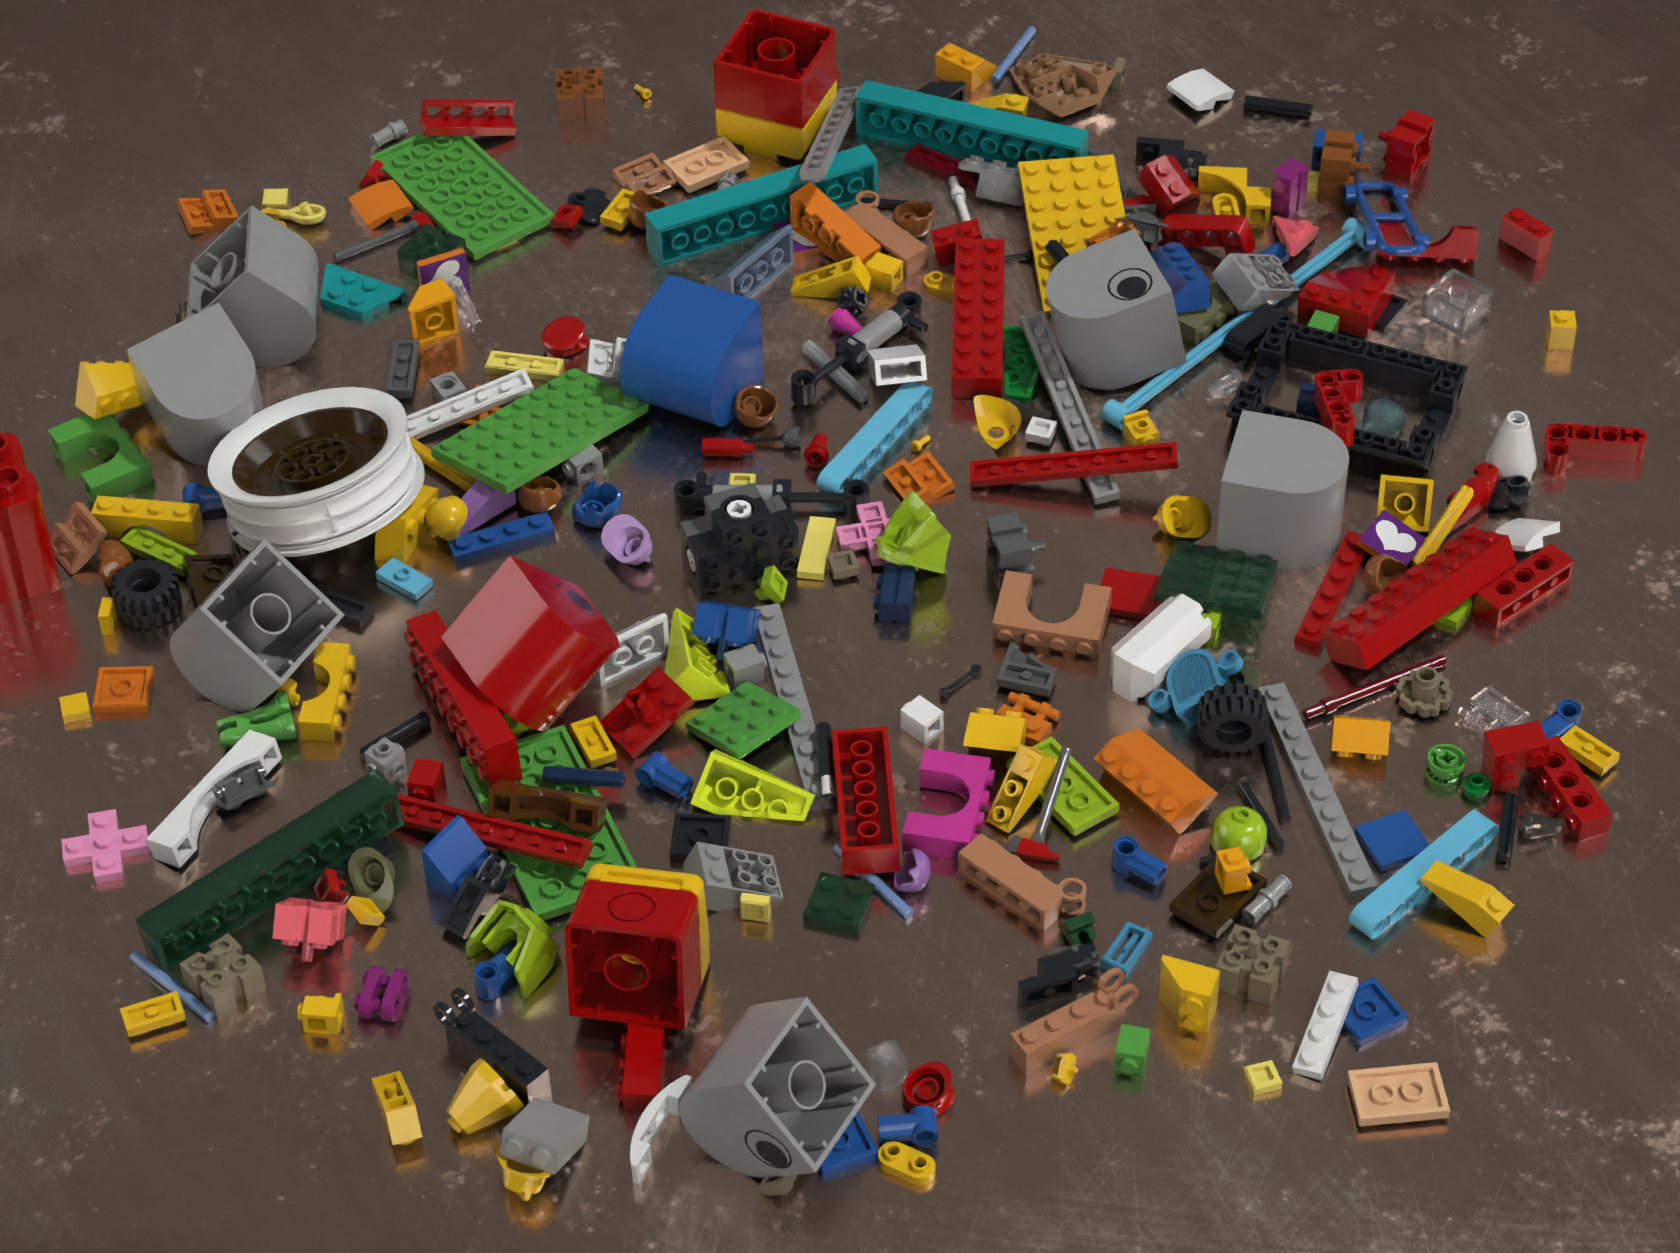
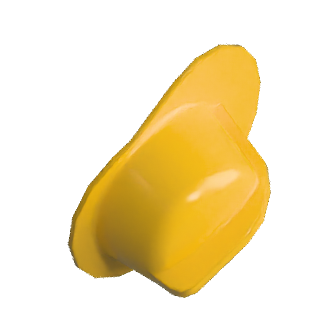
M1175 495L1169 496L1159 507L1157 515L1153 516V521H1157L1160 530L1167 535L1181 538H1198L1204 536L1209 531L1212 516L1209 507L1200 498Z
M499 1148L496 1155L503 1170L505 1188L517 1193L523 1201H529L531 1194L539 1193L544 1186L546 1178L552 1174L500 1156L501 1148Z

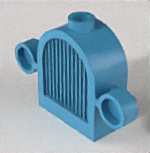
M1204 649L1187 650L1172 663L1168 670V691L1164 689L1154 690L1148 697V705L1157 713H1164L1174 706L1176 715L1190 728L1198 723L1200 697L1204 696V692L1208 689L1213 690V686H1222L1224 683L1230 682L1228 676L1240 671L1243 666V659L1234 650L1225 651L1220 656L1219 661Z

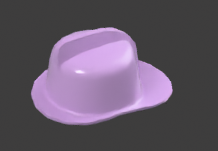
M620 514L614 516L606 523L601 534L602 544L618 561L630 565H638L644 561L649 563L651 561L649 556L652 552L653 544L650 534L634 517L628 514Z

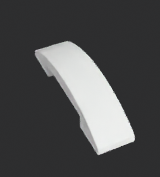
M684 1075L665 1087L654 1097L642 1113L635 1127L630 1147L632 1181L634 1184L638 1185L652 1163L650 1143L668 1113L680 1117L679 1103L692 1085L691 1076Z

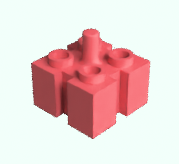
M292 897L276 903L273 939H281V944L297 946L299 942H302L301 961L312 962L314 948L327 949L328 945H335V941L344 938L347 904L328 901L319 902Z

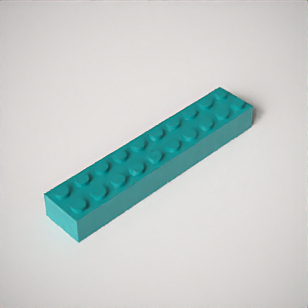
M865 80L855 96L856 134L911 147L918 143L942 154L963 159L969 158L970 155L983 157V161L992 163L993 160L1007 162L1006 166L1015 168L1018 162L1088 156V130Z
M866 144L838 152L826 177L819 182L812 183L840 209L856 205L855 197L859 192L869 190L878 194V160ZM803 164L645 213L647 250L660 268L772 232L773 224L790 221V195L809 183V180L801 181L800 169Z

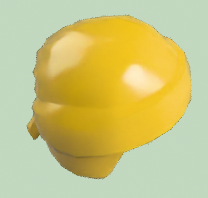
M452 495L434 501L426 512V520L431 530L430 536L436 538L437 535L447 541H453L460 536V529L468 516L466 503L459 497Z

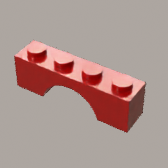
M1378 222L1380 231L1387 244L1413 245V239L1406 232L1403 223ZM1452 225L1449 232L1442 239L1430 243L1429 249H1426L1419 255L1406 256V259L1420 261L1421 257H1430L1431 261L1444 262L1446 258H1454L1456 262L1469 263L1470 259H1477L1479 230L1477 226ZM1376 248L1377 255H1382V259L1395 260L1396 256H1402L1388 255Z

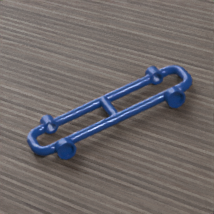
M1361 181L1354 185H1344L1343 203L1355 204L1356 200L1369 228V231H1364L1363 234L1364 251H1375L1377 246L1381 252L1388 255L1412 256L1422 254L1426 249H1429L1430 234L1420 233L1406 203L1408 200L1407 188H1399L1397 185L1386 181ZM1363 191L1390 192L1391 201L1396 203L1400 213H1372ZM1377 222L1405 223L1413 239V245L1387 244Z

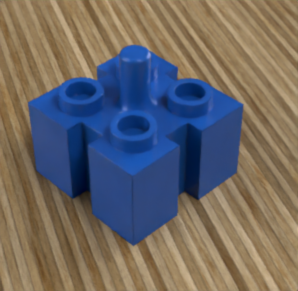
M712 601L697 602L692 635L700 636V641L718 642L716 659L724 660L723 654L728 652V646L742 647L747 646L749 642H756L761 609Z

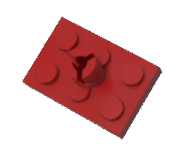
M657 667L636 688L630 689L625 694L626 697L600 721V724L635 760L695 702L661 668Z

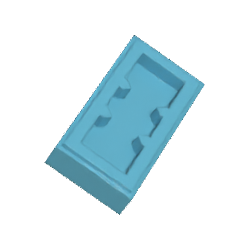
M394 557L375 572L377 580L415 601L433 587V579Z

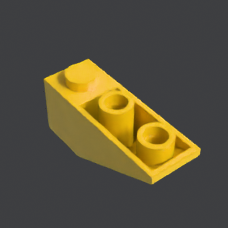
M1020 744L985 821L1006 833H1010L1047 785L1058 759L1035 747Z

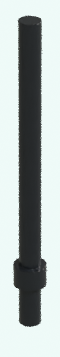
M1269 730L1268 736L1265 737V741L1262 743V748L1280 822L1289 823L1291 815Z

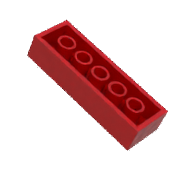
M888 727L832 730L842 874L900 872L899 840Z

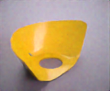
M986 395L975 396L973 402L979 432L987 444L994 449H999L1014 437L1021 423V414L1015 405L1004 399ZM996 427L1002 429L1004 435L1000 438H993L988 435V431Z

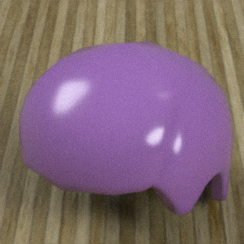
M912 848L909 852H904V856L908 860L900 864V872H895L894 887L897 891H920L930 878L931 865L928 856L922 850Z

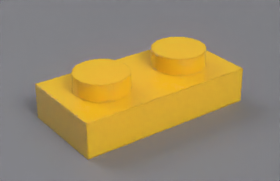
M622 188L600 215V224L622 231L630 221L628 217L629 202L635 192Z
M596 715L570 724L571 732L591 768L617 760L616 751Z
M1576 725L1560 738L1574 759L1601 776L1619 761L1620 753Z
M177 991L120 1008L128 1037L186 1020Z

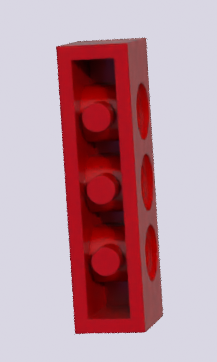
M1552 543L1536 550L1532 556L1524 561H1519L1512 569L1501 574L1477 591L1474 595L1473 611L1492 626L1498 628L1571 580L1574 560Z
M1559 736L1547 738L1550 744L1548 764L1528 767L1526 770L1532 773L1537 780L1541 792H1545L1551 801L1553 810L1560 814L1567 830L1573 833L1578 842L1608 833L1612 812Z

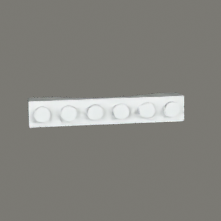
M249 730L146 838L153 858L180 868L197 850L200 828L207 815L216 806L213 803L217 800L213 790L216 789L218 784L232 777L237 778L239 785L242 784L239 774L255 765L258 767L262 765L268 774L282 759L276 739Z

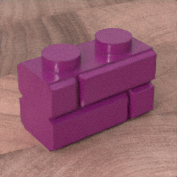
M1290 158L1283 165L1281 164L1273 170L1272 210L1289 218L1296 211L1305 207L1309 173L1308 166L1294 158Z

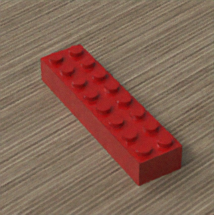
M956 238L951 399H974L977 395L993 396L1002 399L1005 239Z
M1475 527L1465 529L1460 536L1445 543L1443 548L1434 554L1428 555L1423 562L1416 567L1408 569L1406 574L1397 580L1391 581L1386 588L1379 593L1371 595L1369 600L1351 609L1349 614L1340 620L1334 621L1329 628L1323 631L1322 637L1330 661L1364 670L1370 669L1514 566L1517 562L1509 536L1494 531L1480 530Z
M437 610L406 620L407 632H404V637L408 647L411 648V652L408 653L410 664L413 668L417 667L422 684L427 683L429 695L432 700H437L440 714L447 716L448 726L451 732L456 731L458 743L461 748H466L471 765L476 764L480 780L482 782L486 781L489 787L498 780L513 783L522 780L517 739L497 706L473 683L441 638L448 628Z

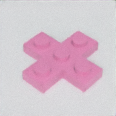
M882 501L856 505L859 523L836 527V536L840 550L867 548L872 567L892 564L875 554L878 545L874 541L876 537L883 535L886 525L891 519H887Z
M116 809L88 813L89 835L61 839L65 868L93 863L96 884L124 879L122 858L150 853V847L146 840L148 837L147 826L142 825L119 829Z

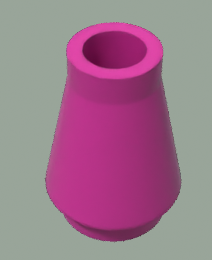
M837 308L828 320L832 330L844 335L848 333L852 336L863 328L847 309Z

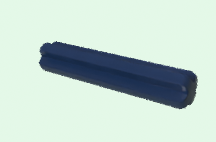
M544 766L542 772L543 781L548 783L623 788L626 779L623 771Z

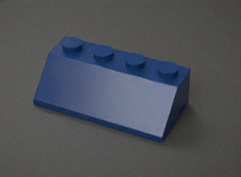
M1171 242L1165 246L1157 247L1151 256L1172 290L1176 312L1181 313L1211 308L1210 280L1184 246Z

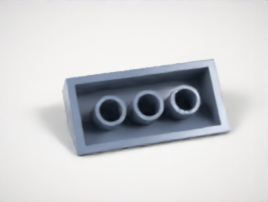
M787 225L769 234L737 262L728 267L725 272L712 280L708 286L749 299L754 298L794 264L793 226Z

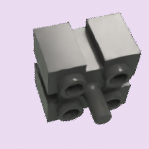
M1017 512L987 517L986 534L988 540H986V557L991 570L995 572L994 577L1001 591L1006 570L1035 574L1032 556L1035 555V552L1044 551L1046 546L1044 540L1034 542L1033 540H1028L1027 525L1025 522H1021Z

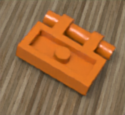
M1010 692L1007 701L1015 704L1014 707L1003 704L995 714L1004 716L1005 711L1022 712L1021 718L1028 719L1025 743L1034 746L1045 740L1052 731V723L1048 722L1047 719L1058 721L1061 711L1052 708V705L1043 702L1041 704L1034 701L1029 695L1024 693L1019 695ZM1026 709L1037 713L1036 716L1025 713Z

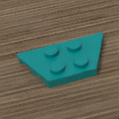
M327 263L325 266L320 295L321 306L364 320L376 312L389 308L390 302L398 298L403 302L408 298V292L405 289Z

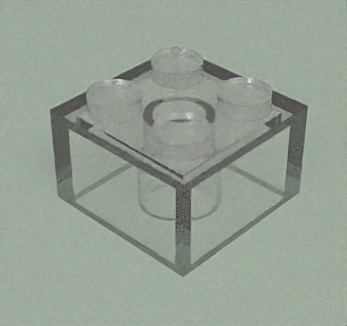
M1451 268L1423 293L1421 316L1462 337L1490 312L1493 288Z

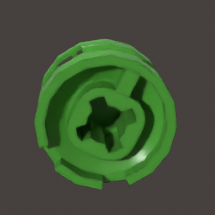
M1444 743L1432 747L1428 752L1425 766L1427 779L1438 786L1448 787L1458 784L1464 777L1467 759L1465 753L1459 747L1452 744Z

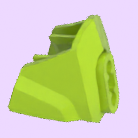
M911 491L894 512L886 525L883 535L876 537L874 542L878 545L875 554L899 566H913L916 568V571L922 569L946 574L945 563L951 535L938 522L936 515L914 491Z
M498 900L470 935L466 943V955L472 958L485 948H488L496 955L508 942L517 939V945L507 956L506 960L514 967L515 976L520 984L521 996L524 999H528L553 967L555 955L560 947L552 938L554 931L528 908L524 909L517 904Z

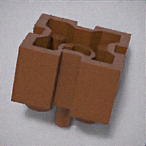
M576 66L574 69L556 70L559 121L577 120L578 116H586L587 120L605 119L603 68L590 67L584 69V72L582 66Z
M1326 129L1321 157L1318 196L1343 199L1344 185H1354V176L1351 175H1355L1356 171L1370 172L1371 163L1358 162L1356 157H1353L1357 156L1359 142H1354L1355 132Z

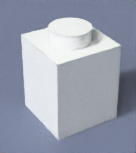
M920 695L911 702H907L900 710L901 729L924 745L944 730V712Z

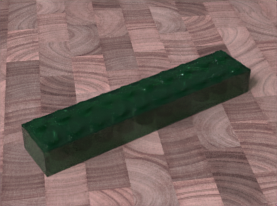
M376 768L298 818L290 821L274 833L266 836L250 848L242 851L226 863L218 866L202 878L194 881L178 893L170 896L154 908L144 912L135 921L149 958L168 975L179 968L180 963L197 952H204L209 949V945L227 933L231 935L275 907L276 903L288 899L318 880L325 868H337L346 862L357 849L370 847L403 826L405 822L396 787Z

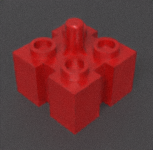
M1409 109L1403 117H1399L1393 130H1389L1388 133L1384 131L1379 132L1378 140L1384 141L1387 144V150L1383 157V162H1385L1384 173L1409 182L1419 171V166H1423L1431 156L1432 140L1430 139L1434 132V117Z

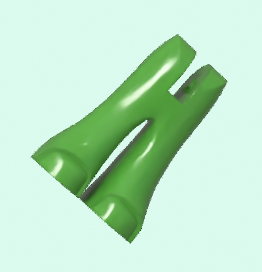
M286 692L277 693L271 701L259 708L216 721V729L222 748H233L249 730L274 737L276 740L298 739Z

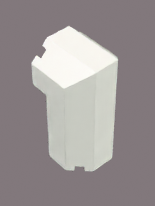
M1179 594L1175 598L1173 596L1169 597L1111 648L1110 679L1112 680V691L1132 702L1137 701L1138 697H1145V701H1148L1149 695L1154 690H1165L1167 673L1172 663L1185 651L1199 649L1211 638L1212 622L1208 617L1204 619L1201 615L1203 611L1201 605L1184 594Z

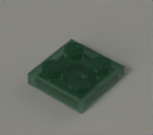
M820 872L804 910L803 922L859 934L875 894V884Z

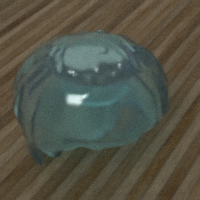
M1382 398L1372 400L1364 407L1361 423L1362 430L1394 438L1405 427L1406 413L1400 405L1393 401Z

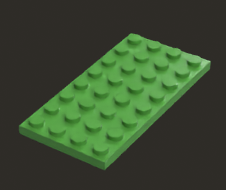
M423 132L370 156L371 164L376 159L382 162L384 165L380 172L386 173L389 177L388 180L393 179L404 195L419 209L423 210L460 248L463 247L464 251L474 261L551 224L550 220L555 217L544 204L469 136H424Z
M573 368L541 387L534 389L532 393L516 399L514 402L479 420L468 428L443 440L431 448V456L504 494H508L584 450L591 444L596 443L648 412V404L625 396L623 391L617 387Z
M564 725L517 740L523 779L514 783L601 797L596 786L548 783L543 781L542 772L544 766L586 769ZM468 756L460 758V766L483 813L487 815L490 787L486 781L482 782L480 780L476 764L471 765ZM606 809L605 825L596 834L570 830L561 822L545 818L510 820L590 839L594 847L582 869L501 850L506 861L517 866L513 876L529 909L543 921L573 910L589 869L593 865L603 863L637 867L608 809Z

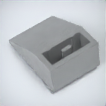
M1229 253L1212 273V276L1238 311H1254L1265 304H1272L1300 292L1295 284V279L1284 270L1280 259L1275 255Z
M696 842L683 863L685 873L696 874L702 878L707 910L724 911L740 908L742 892L770 896L771 903L784 899L773 855Z

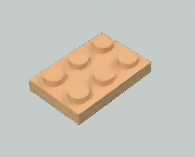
M725 136L664 160V164L668 165L678 179V183L688 193L717 182L725 172H730L729 176H731L732 173L736 174L749 168V160Z
M1437 1062L1348 1071L1347 1080L1359 1126L1449 1118L1450 1108Z

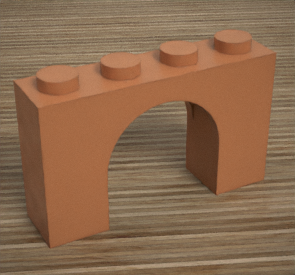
M1006 570L992 622L993 638L1005 642H1021L1030 646L1051 647L1055 650L1075 651L1083 655H1099L1112 603V587L1085 583L1077 612L1066 621L1046 623L1036 619L1028 610L1033 590L1032 574Z

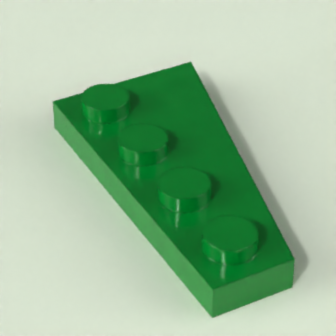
M1003 324L1005 400L1011 403L1030 406L1040 371L1022 327Z

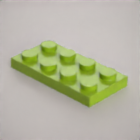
M1052 736L1032 746L1058 759L1062 748ZM1070 755L1052 814L1073 836H1076L1118 813L1120 804ZM1014 757L1007 760L1008 770L1011 766ZM1053 772L1047 785L1037 797L1042 804L1044 803Z

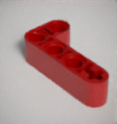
M1170 214L1165 216L1161 222L1168 225V227L1161 228L1162 240L1159 244L1165 246L1167 243L1176 242L1184 247H1224L1226 256L1229 253H1253L1256 247L1250 223L1241 215Z
M1356 369L1319 372L1315 375L1314 401L1324 426L1334 432L1344 442L1346 447L1351 446L1354 443L1355 417L1349 403H1355L1362 399L1363 373Z
M1552 423L1546 427L1543 468L1551 475H1561L1566 471L1568 458L1639 462L1644 458L1648 435L1640 428Z

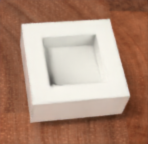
M1032 416L1025 432V441L1050 446L1057 430V422Z

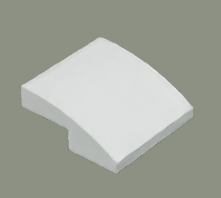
M1205 69L1185 73L1172 80L1166 87V89L1197 111L1213 109L1216 101L1232 99L1234 94L1233 89Z
M617 337L615 344L590 339L586 374L603 382H620V365L626 339Z
M1517 518L1503 524L1494 532L1508 535L1513 551L1527 552L1542 548L1544 536L1559 533L1560 522Z

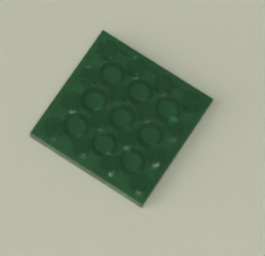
M1174 541L1156 587L1154 601L1163 603L1169 597L1173 596L1175 598L1179 594H1184L1198 602L1205 611L1260 620L1278 568V560H1272L1270 556L1264 554L1255 557L1246 555L1241 550L1228 552L1219 550L1218 547L1213 545L1202 546L1189 541Z

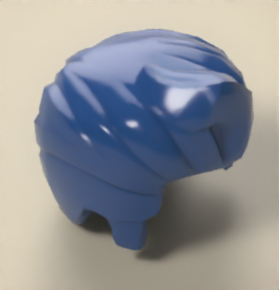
M595 480L590 481L583 495L572 507L573 520L591 528H604L610 519L619 515L622 506V492L611 483L604 482L602 485H595Z

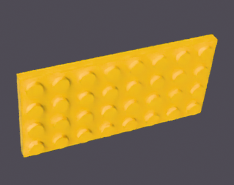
M1114 154L1018 162V172L1041 307L1046 317H1052L1046 293V284L1050 273L1057 265V262L1045 249L1048 241L1057 240L1066 252L1071 255L1079 250L1120 235L1119 227L1121 222L1115 221V218L1125 217Z

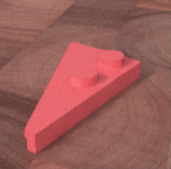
M1273 216L1272 227H1276V234L1279 236L1281 243L1286 245V251L1290 256L1295 257L1317 237L1319 227L1313 226L1310 221H1294Z

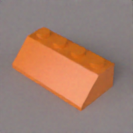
M1140 728L1113 737L1093 758L1108 776L1178 835H1181L1218 795L1215 790Z

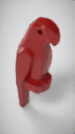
M1481 463L1473 469V474L1477 476L1470 478L1463 485L1471 487L1474 495L1449 533L1466 523L1489 503L1499 480V469L1495 465ZM1453 492L1446 499L1447 506L1457 492Z

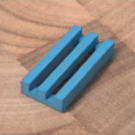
M1127 921L1100 960V967L1104 969L1107 966L1111 969L1120 968L1125 973V978H1127L1153 939V932ZM1131 931L1135 932L1116 961L1112 960ZM1141 935H1143L1142 939L1140 940V942L1138 943V945L1136 946V948L1134 949L1126 963L1123 964V962L1125 961V959L1127 958V956L1129 955V953L1131 952V950L1133 949Z

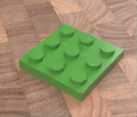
M747 681L726 696L718 699L705 710L697 713L685 723L688 732L733 757L741 759L802 717L799 708Z

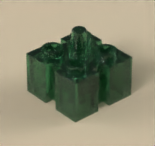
M427 223L414 234L415 239H408L397 249L400 273L414 279L418 277L416 262L463 247L468 262L464 238L452 233L442 235V229Z

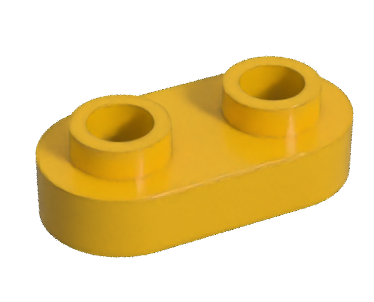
M1220 193L1213 197V215H1240L1237 200L1233 195Z
M939 271L930 272L924 277V289L929 293L954 299V276Z
M895 1141L883 1144L878 1151V1164L880 1168L891 1175L918 1186L927 1185L935 1178V1161L925 1153Z

